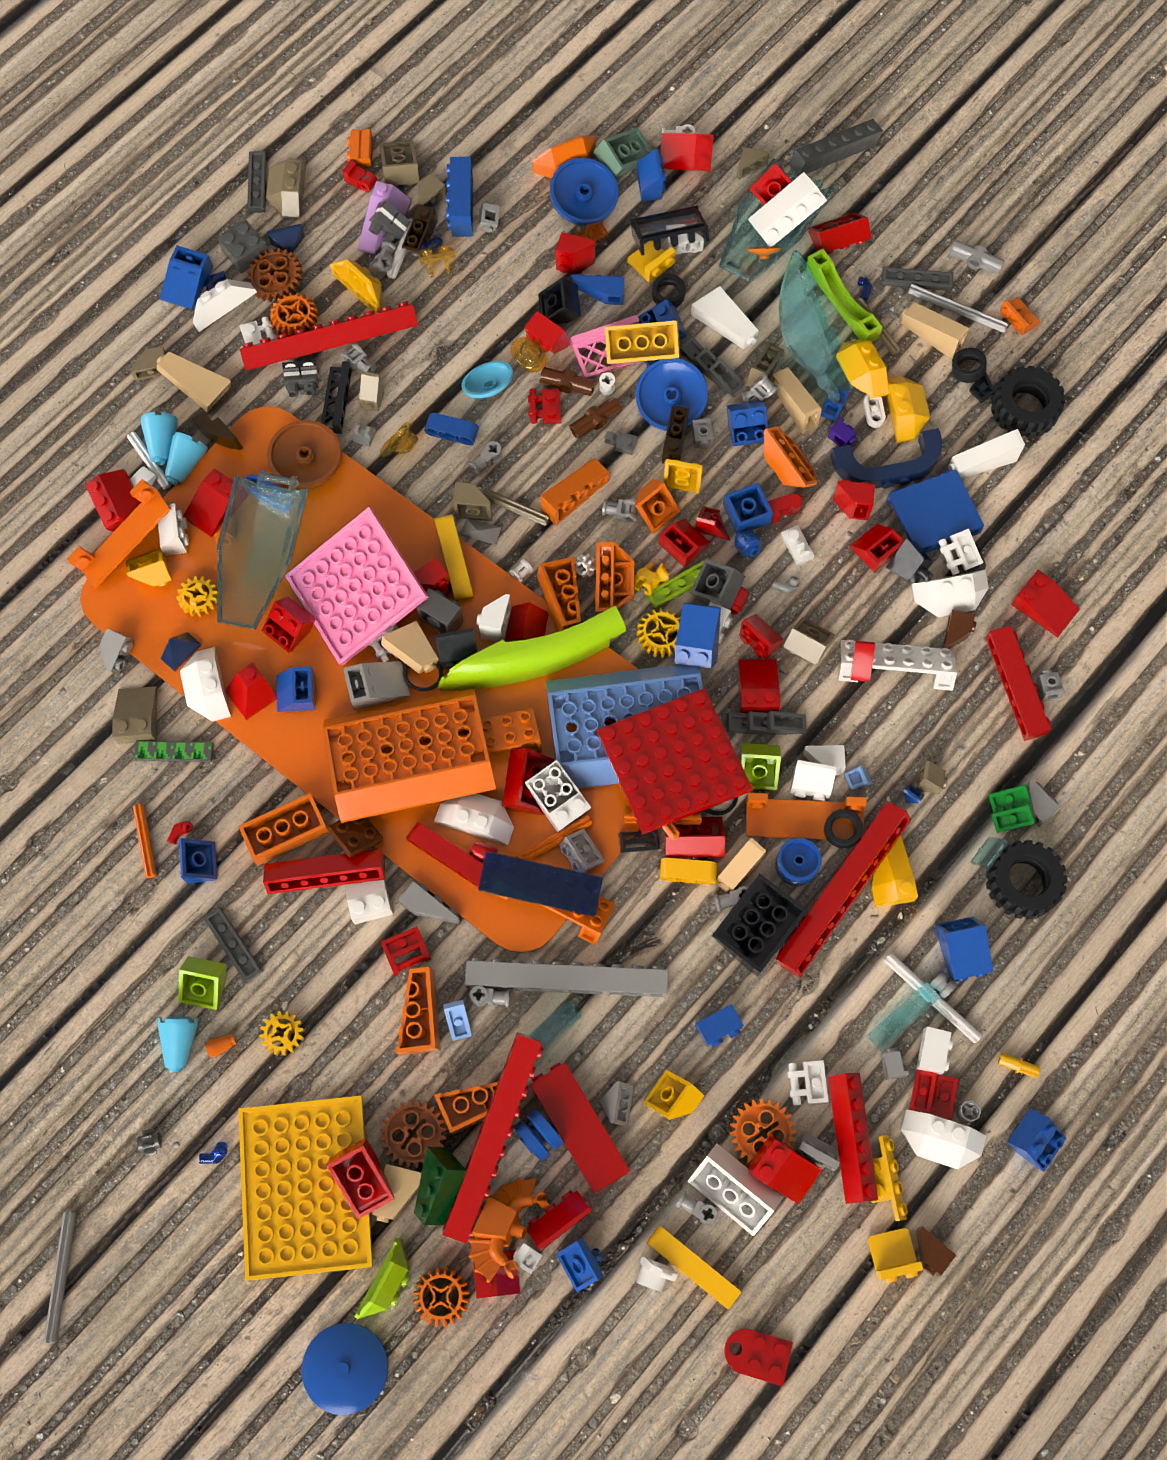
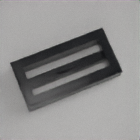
M658 830L643 834L654 835V838L624 841V837L642 836L641 831L618 833L620 853L659 850ZM655 843V846L625 848V845Z

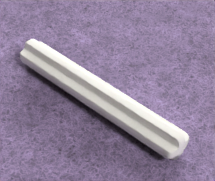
M410 225L402 235L394 253L392 269L387 271V277L396 278L407 252V249L402 248V244Z
M136 432L128 434L127 438L149 470L158 475L156 480L164 490L170 488L171 484L166 481L167 478L159 465H155L150 460L148 449Z

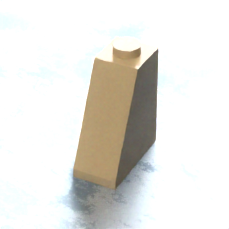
M417 621L383 635L381 645L420 674L424 671L428 673L436 668L438 657Z
M750 838L718 876L719 887L725 892L736 890L761 863L766 850L753 838Z
M388 1164L385 1165L384 1174L395 1199L373 1211L372 1215L377 1216L376 1220L389 1223V1219L396 1220L418 1192L421 1178L420 1172Z

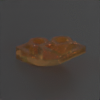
M601 221L586 225L585 230L570 233L571 235L595 240V244L604 240L609 235Z

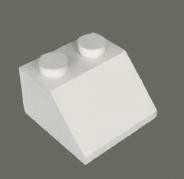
M505 594L483 607L482 613L478 614L476 625H478L481 639L494 642L504 640L511 613L509 594Z
M798 760L793 772L790 793L801 798L806 796L814 797L813 799L817 801L828 800L831 795L837 767Z

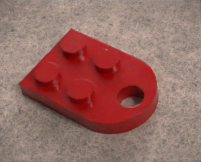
M740 1329L728 1337L724 1347L725 1359L728 1365L740 1374L783 1386L793 1342L750 1329ZM733 1342L740 1343L742 1347L738 1355H733L730 1352L729 1348Z

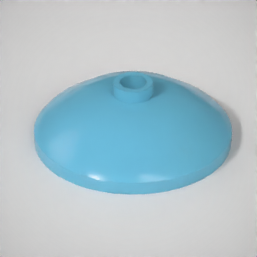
M492 361L479 365L464 377L462 381L463 392L467 396L476 399L495 396L510 384L514 374L510 364L503 361Z

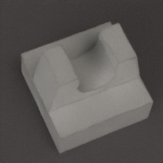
M358 423L352 437L353 442L370 447L376 429Z

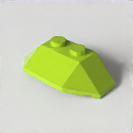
M400 1238L395 1239L356 1312L355 1318L361 1319L388 1310L391 1306H396L401 1296L398 1294L402 1286L406 1287L411 1277L408 1274L410 1266L403 1240Z

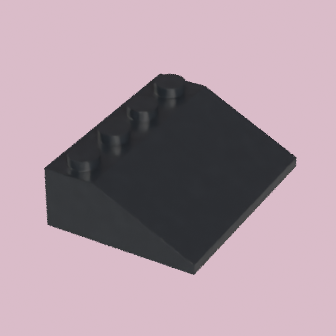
M759 874L712 934V937L744 967L758 976L808 910L763 875Z

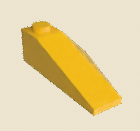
M902 836L898 838L873 874L871 890L875 908L914 902L918 898L913 872Z

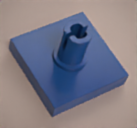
M583 1237L556 1254L576 1292L604 1277L597 1262L603 1259L602 1253L593 1257L600 1250L594 1248L590 1251Z

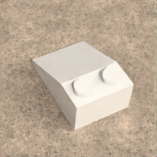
M385 880L344 885L351 920L354 924L393 915Z

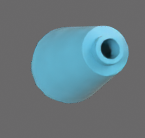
M150 412L141 416V426L149 457L155 465H164L168 461L172 436L176 433L178 425L177 417L166 412H161V415H155V412Z
M176 432L172 436L165 471L166 481L176 486L178 483H183L208 449L199 440L195 442L192 440L193 437L180 432Z
M167 1016V1019L162 1021V1017H157L165 1068H169V1072H181L182 1068H186L199 1018L195 1017L194 1021H191V1017Z

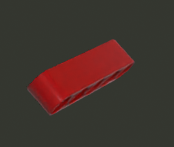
M419 822L415 824L406 837L414 846L484 891L496 875L493 870Z

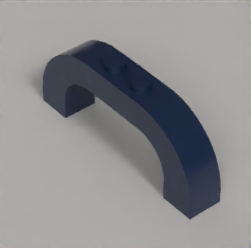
M939 428L921 431L918 439L921 449L920 457L915 460L870 468L858 463L854 458L851 445L833 448L830 457L835 471L843 480L858 483L868 482L875 484V489H886L897 484L906 485L928 475L936 465L941 453L942 437Z

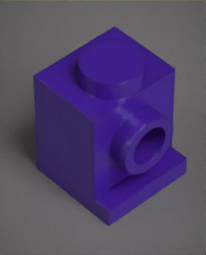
M843 417L830 428L828 438L839 447L847 445L852 447L858 439L855 436L856 432L853 427L846 425Z

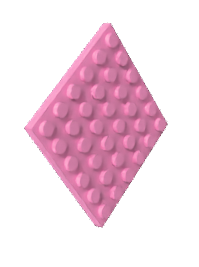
M370 507L285 575L305 610L316 618L315 626L339 665L342 666L429 598L379 518Z

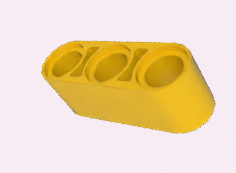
M662 858L659 879L671 882L716 884L718 863Z

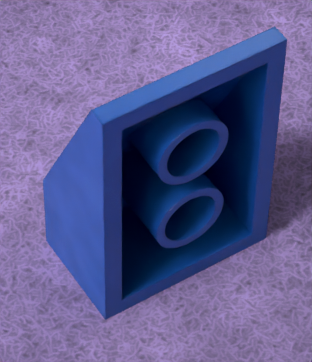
M683 603L675 645L674 663L710 669L717 663L721 607Z

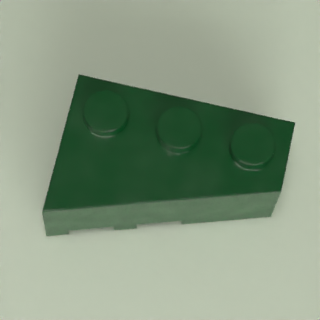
M426 1147L414 1214L423 1225H445L467 1172L446 1147Z

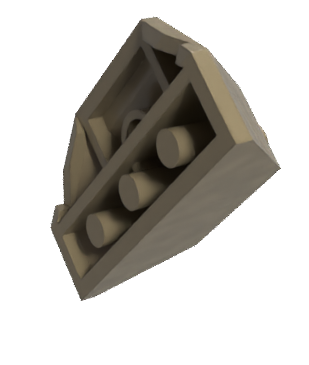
M289 158L269 168L266 199L280 213L282 218L300 219L306 159Z

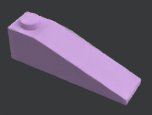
M376 181L367 209L358 251L375 254L383 243L381 240L385 234L383 231L375 235L368 230L372 223L369 220L375 214L378 203L387 201L406 217L411 199L394 185Z

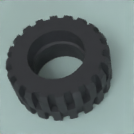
M1020 366L1017 370L1012 369L1001 378L992 397L991 412L994 414L993 418L996 422L1000 423L999 426L1002 429L1008 430L1007 433L1018 429L1021 437L1033 438L1034 435L1036 437L1042 436L1044 432H1049L1055 426L1064 409V388L1059 386L1060 381L1057 378L1054 379L1051 372L1047 373L1043 368L1039 367L1036 369L1034 366H1028L1027 368ZM1018 393L1031 394L1041 402L1043 409L1039 411L1024 410L1015 403L1013 395Z
M1019 840L1015 841L1012 845L1008 844L990 862L989 870L986 872V878L988 879L986 888L991 890L989 893L991 900L996 899L997 903L995 905L999 909L1001 907L1006 909L1004 911L1005 914L1010 915L1013 913L1015 918L1018 919L1023 917L1033 919L1036 916H1043L1062 900V895L1065 894L1067 889L1064 885L1068 882V876L1063 874L1066 871L1065 865H1060L1059 861L1062 859L1059 855L1054 856L1052 854V848H1044V844L1041 842L1033 844L1032 840H1025L1023 843ZM1018 863L1028 864L1039 872L1043 880V890L1039 895L1026 896L1019 893L1013 887L1009 877V871L1013 865Z

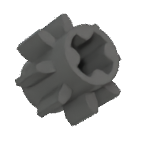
M154 1129L142 1130V1136L137 1137L139 1151H144L145 1155L157 1154V1149L162 1147L160 1133H155Z

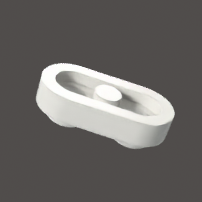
M867 394L863 401L866 421L869 426L879 428L884 424L886 418L882 398L872 399Z

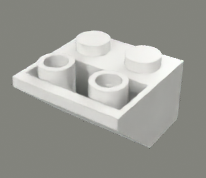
M175 503L170 504L171 510L158 522L160 548L165 556L187 553L186 546L189 545L188 535L185 534V529H187L186 518H183L182 511L178 510Z

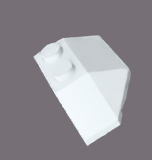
M230 279L218 282L213 289L204 292L197 299L193 324L199 332L257 293V291L249 282Z
M986 570L933 579L927 583L924 581L912 583L914 602L937 617L950 615L952 609L962 612L976 610L989 588Z
M212 647L196 651L180 670L187 706L212 722L231 717L216 648Z
M471 794L446 800L440 804L434 820L436 824L508 846L514 830V826L505 808L502 806V802L480 794Z
M907 1109L901 1126V1132L918 1157L959 1169L982 1156L986 1135L971 1127L935 1115Z

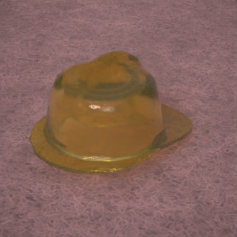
M521 337L512 343L510 347L511 354L525 371L538 372L545 367L547 356L536 341L532 342L527 337Z
M409 422L404 423L384 443L380 450L382 457L392 452L405 454L413 449L419 439L410 430Z

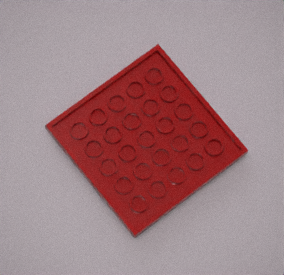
M705 688L597 729V734L642 835L749 793L753 789Z

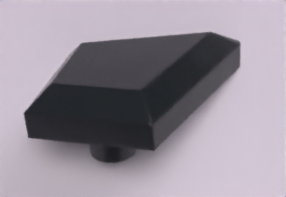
M986 372L969 390L980 403L994 395L995 392Z

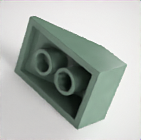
M637 127L603 139L593 152L600 163L605 165L616 179L636 169L637 162L653 150Z

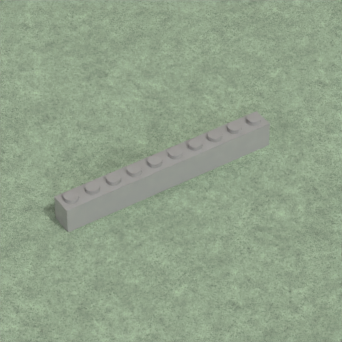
M472 958L471 961L466 962V988L483 986L484 988L497 990L667 997L668 970H664V967L652 966V969H644V966L641 965L624 968V965L613 964L612 967H603L604 965L599 963L583 966V963L574 962L571 965H563V962H552L550 965L543 964V961H532L531 964L523 963V960H512L511 963L503 962L504 960L492 959L491 962H485L482 958Z

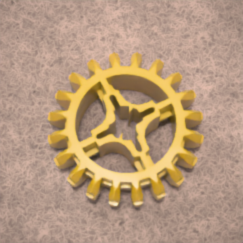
M662 608L659 609V613L653 609L652 615L646 613V618H641V624L637 625L639 630L636 632V636L639 637L638 643L642 644V650L647 649V654L654 652V657H657V654H661L662 659L665 654L671 657L672 652L675 653L677 637L671 643L668 642V639L674 633L678 634L681 617L676 618V612L671 615L669 609H667L666 613L663 612ZM655 623V629L647 634V629Z

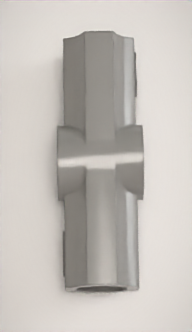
M957 240L949 254L965 261L971 269L978 270L982 268L996 275L999 274L1005 261L989 254L982 246L976 245L972 247Z

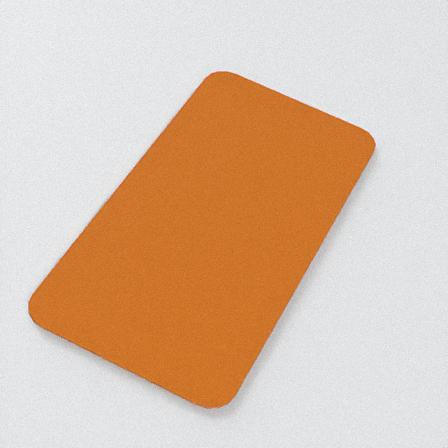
M263 406L248 411L229 428L241 443L243 449H231L215 443L183 483L175 485L164 497L165 501L175 503L178 510H181L184 515L202 481L213 468L217 469L240 485L247 496L230 516V518L236 521L233 542L228 546L220 545L215 540V534L211 538L187 521V529H185V534L188 535L189 545L186 546L187 553L164 555L171 574V580L164 586L157 585L153 587L128 577L126 561L161 549L157 523L154 529L143 538L97 588H93L88 579L82 587L80 601L83 613L94 626L104 634L106 629H111L134 639L130 654L184 697L185 693L180 670L196 651L212 647L216 648L225 689L237 672L253 662L277 696L276 675L292 667L312 666L315 673L316 710L277 712V700H275L246 720L226 693L231 717L215 722L306 794L311 793L316 802L340 820L323 731L324 720L462 690H440L437 686L433 690L421 692L408 686L410 697L354 710L343 668L361 663L382 662L375 655L376 651L372 646L368 645L342 666L337 662L315 624H313L309 634L290 653L261 630L275 601L289 596L304 608L285 575L368 507L373 509L413 573L433 558H436L446 571L447 567L434 518L344 452H342L341 463L337 472L330 480L318 487L296 489L280 482L270 468L267 456L268 447L274 435L281 428L300 420L281 408ZM249 475H257L288 491L295 503L294 510L291 513L285 514L251 497L244 485L245 478ZM459 538L473 596L456 600L460 604L464 621L458 630L473 628L477 652L496 643L481 639L478 625H476L477 616L482 613L483 607L505 594L510 595L511 608L515 605L530 602L549 612L544 636L558 632L547 602ZM194 576H197L198 580L202 576L205 577L206 581L210 579L215 584L216 591L219 594L218 597H215L218 603H213L215 609L209 608V614L202 612L201 617L197 613L191 616L190 611L185 613L183 608L179 606V601L176 597L180 595L177 590L183 589L181 583L187 584L188 578L193 581ZM450 589L445 598L455 601L453 591ZM416 607L398 621L396 625L398 628L417 621L437 655L438 663L441 665L435 637L436 634L441 633L420 620ZM188 632L201 646L174 672L161 660L162 654L170 638ZM608 647L574 665L538 678L509 685L474 689L480 718L483 719L533 708L542 746V752L539 753L556 761L546 681L637 670L638 668ZM392 653L388 655L390 662L401 661L399 658L395 659ZM408 667L407 677L413 685L426 688L437 682L439 671L436 667L431 672L426 673L424 671L419 674L411 667ZM442 669L443 676L447 677L450 670ZM613 719L605 721L606 726L615 723ZM569 724L566 729L569 732H574L577 730V726ZM522 746L489 753L496 789L476 794L503 802L510 750L521 749ZM385 747L382 752L385 754L390 753L392 748ZM348 755L343 761L350 762L354 757ZM620 784L578 789L591 808L569 824L571 825L586 815L591 818L593 824L586 828L585 831L604 858L603 864L587 871L584 876L579 877L572 869L567 857L563 855L559 845L532 861L591 891L621 854L618 833L640 830L638 824L625 823L624 821L625 812L632 811ZM446 800L367 817L383 836V841L373 846L374 848L382 849L384 856L418 883L426 886L432 894L438 896L447 906L453 908L461 917L498 946L510 952L522 953L539 949L549 942L568 920L514 891H511L507 900L490 892L494 878L484 891L406 839L415 824L419 822L467 854L470 853L475 841H483L499 849L498 854H500V858L496 865L487 866L497 875L510 851L523 856V852L557 833L545 815L516 812L505 808L514 826L508 846L434 823L440 804ZM634 836L624 837V841L632 840Z

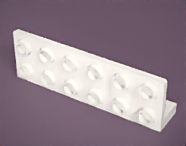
M841 640L840 642L841 664L838 675L839 681L858 682L850 680L855 647L854 640ZM875 643L872 668L935 674L934 689L953 691L957 675L954 650L930 648L927 646L918 647Z

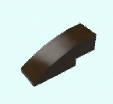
M203 411L192 419L199 431L211 441L231 449H243L236 436L219 417L212 421Z

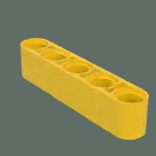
M453 515L434 518L455 601L472 597L473 592Z
M661 1226L657 1227L646 1242L728 1310L742 1293Z

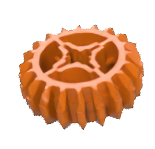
M290 292L289 296L286 297L283 294V299L277 298V303H273L270 319L273 327L279 334L287 333L292 335L295 334V330L305 328V331L312 330L311 326L316 325V322H318L316 304L312 302L310 297L307 298L305 294L300 296L298 292L296 295ZM303 309L308 312L307 315L303 314ZM282 315L286 318L285 322L281 320Z
M436 1267L435 1275L432 1270H428L429 1278L425 1275L421 1276L424 1284L416 1283V1286L420 1287L421 1290L413 1291L414 1295H419V1299H414L413 1303H420V1307H417L415 1311H424L420 1316L421 1319L429 1316L427 1324H431L433 1319H435V1327H439L440 1320H442L444 1327L448 1326L447 1319H450V1322L455 1324V1315L459 1319L463 1317L459 1312L460 1309L464 1312L468 1310L467 1307L462 1306L463 1302L470 1303V1299H464V1295L470 1294V1290L463 1291V1287L467 1286L468 1283L463 1282L460 1284L459 1281L462 1280L463 1275L460 1274L455 1278L454 1276L457 1272L455 1269L449 1275L448 1267L444 1268L443 1273H441L440 1267ZM438 1278H446L452 1282L444 1289H440L432 1281ZM427 1287L433 1294V1300L428 1307L425 1303ZM455 1287H457L459 1293L456 1307L450 1300V1294ZM436 1291L440 1293L447 1291V1302H437L438 1296ZM439 1305H444L451 1313L440 1316L432 1313V1311Z

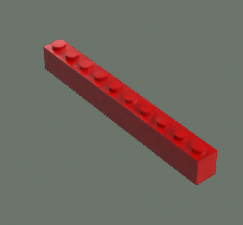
M408 301L398 303L396 308L391 309V306L380 308V312L374 313V310L364 312V316L361 317L356 315L348 316L346 321L340 322L339 319L329 321L327 326L317 324L311 326L312 330L305 331V328L295 330V334L289 336L287 333L277 335V339L270 340V337L260 339L258 344L253 345V342L242 344L243 348L239 350L245 370L259 368L418 326L413 304H408Z
M888 801L884 807L880 808L875 820L868 825L867 831L856 842L853 851L846 856L845 862L840 869L836 870L831 882L824 887L818 900L814 901L811 910L802 918L797 930L790 935L787 944L778 952L776 960L782 968L801 978L910 823L911 819L906 810Z
M519 1032L516 1033L465 1168L467 1172L443 1226V1236L465 1244L468 1238L472 1239L474 1222L476 1218L480 1217L483 1206H481L483 1198H487L490 1193L491 1186H489L491 1177L495 1178L499 1166L496 1164L498 1159L502 1158L505 1153V1140L511 1137L514 1126H511L512 1121L519 1116L521 1106L518 1105L521 1098H525L529 1087L526 1086L528 1079H532L536 1070L534 1066L536 1058L540 1059L543 1052L542 1042L538 1039Z

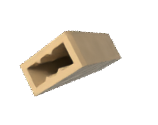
M915 302L910 307L907 306L901 314L903 316L901 321L903 326L951 360L962 349L969 332L968 327Z
M168 352L166 355L162 354L157 360V370L206 412L231 388V381L171 352Z
M788 367L775 371L771 378V382L778 386L775 392L800 433L804 434L817 428L822 411L821 407Z

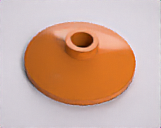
M782 247L747 248L748 252L759 255V259H770L771 254L782 250Z

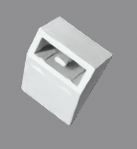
M557 760L525 782L541 810L557 832L591 808Z

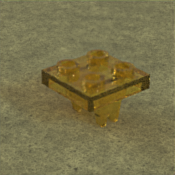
M448 245L437 247L438 250L435 251L431 249L421 250V254H417L419 263L421 265L427 264L430 278L434 277L431 263L444 260L447 274L451 273L448 259L454 258L455 253Z

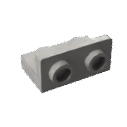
M584 828L566 836L559 845L563 855L567 857L572 869L579 877L584 876L587 871L603 864L605 861Z
M809 1133L803 1135L796 1151L832 1171L837 1170L840 1163L838 1149Z

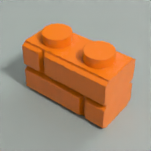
M352 129L351 137L347 138L348 147H350V151H347V161L352 160L360 168L371 169L373 153L372 131L370 129Z

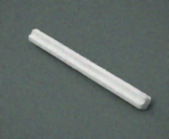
M891 953L886 957L884 961L973 1043H977L981 1039L982 1034L894 954Z

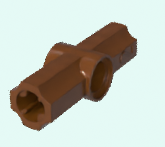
M544 367L541 371L540 383L557 387L563 393L569 394L573 391L591 396L594 392L595 380L578 376L572 370L565 369L562 372Z
M612 397L598 407H590L584 413V416L570 424L569 428L573 436L579 439L593 429L599 430L608 419L622 411V407L619 401Z

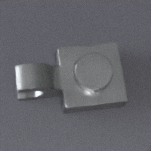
M607 431L604 443L615 445V451L633 455L638 436L620 432L619 436H617L615 433Z

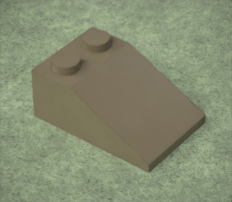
M413 140L380 143L384 182L395 187L403 184L414 185L419 183Z
M156 686L118 689L112 724V737L118 744L136 743V741H157Z

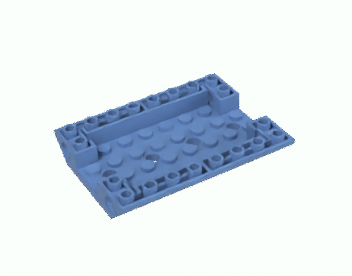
M677 664L546 681L556 760L578 789L620 784L597 734V729L605 727L607 719H613L615 722L703 689L699 668ZM569 724H575L577 730L569 732L566 727Z

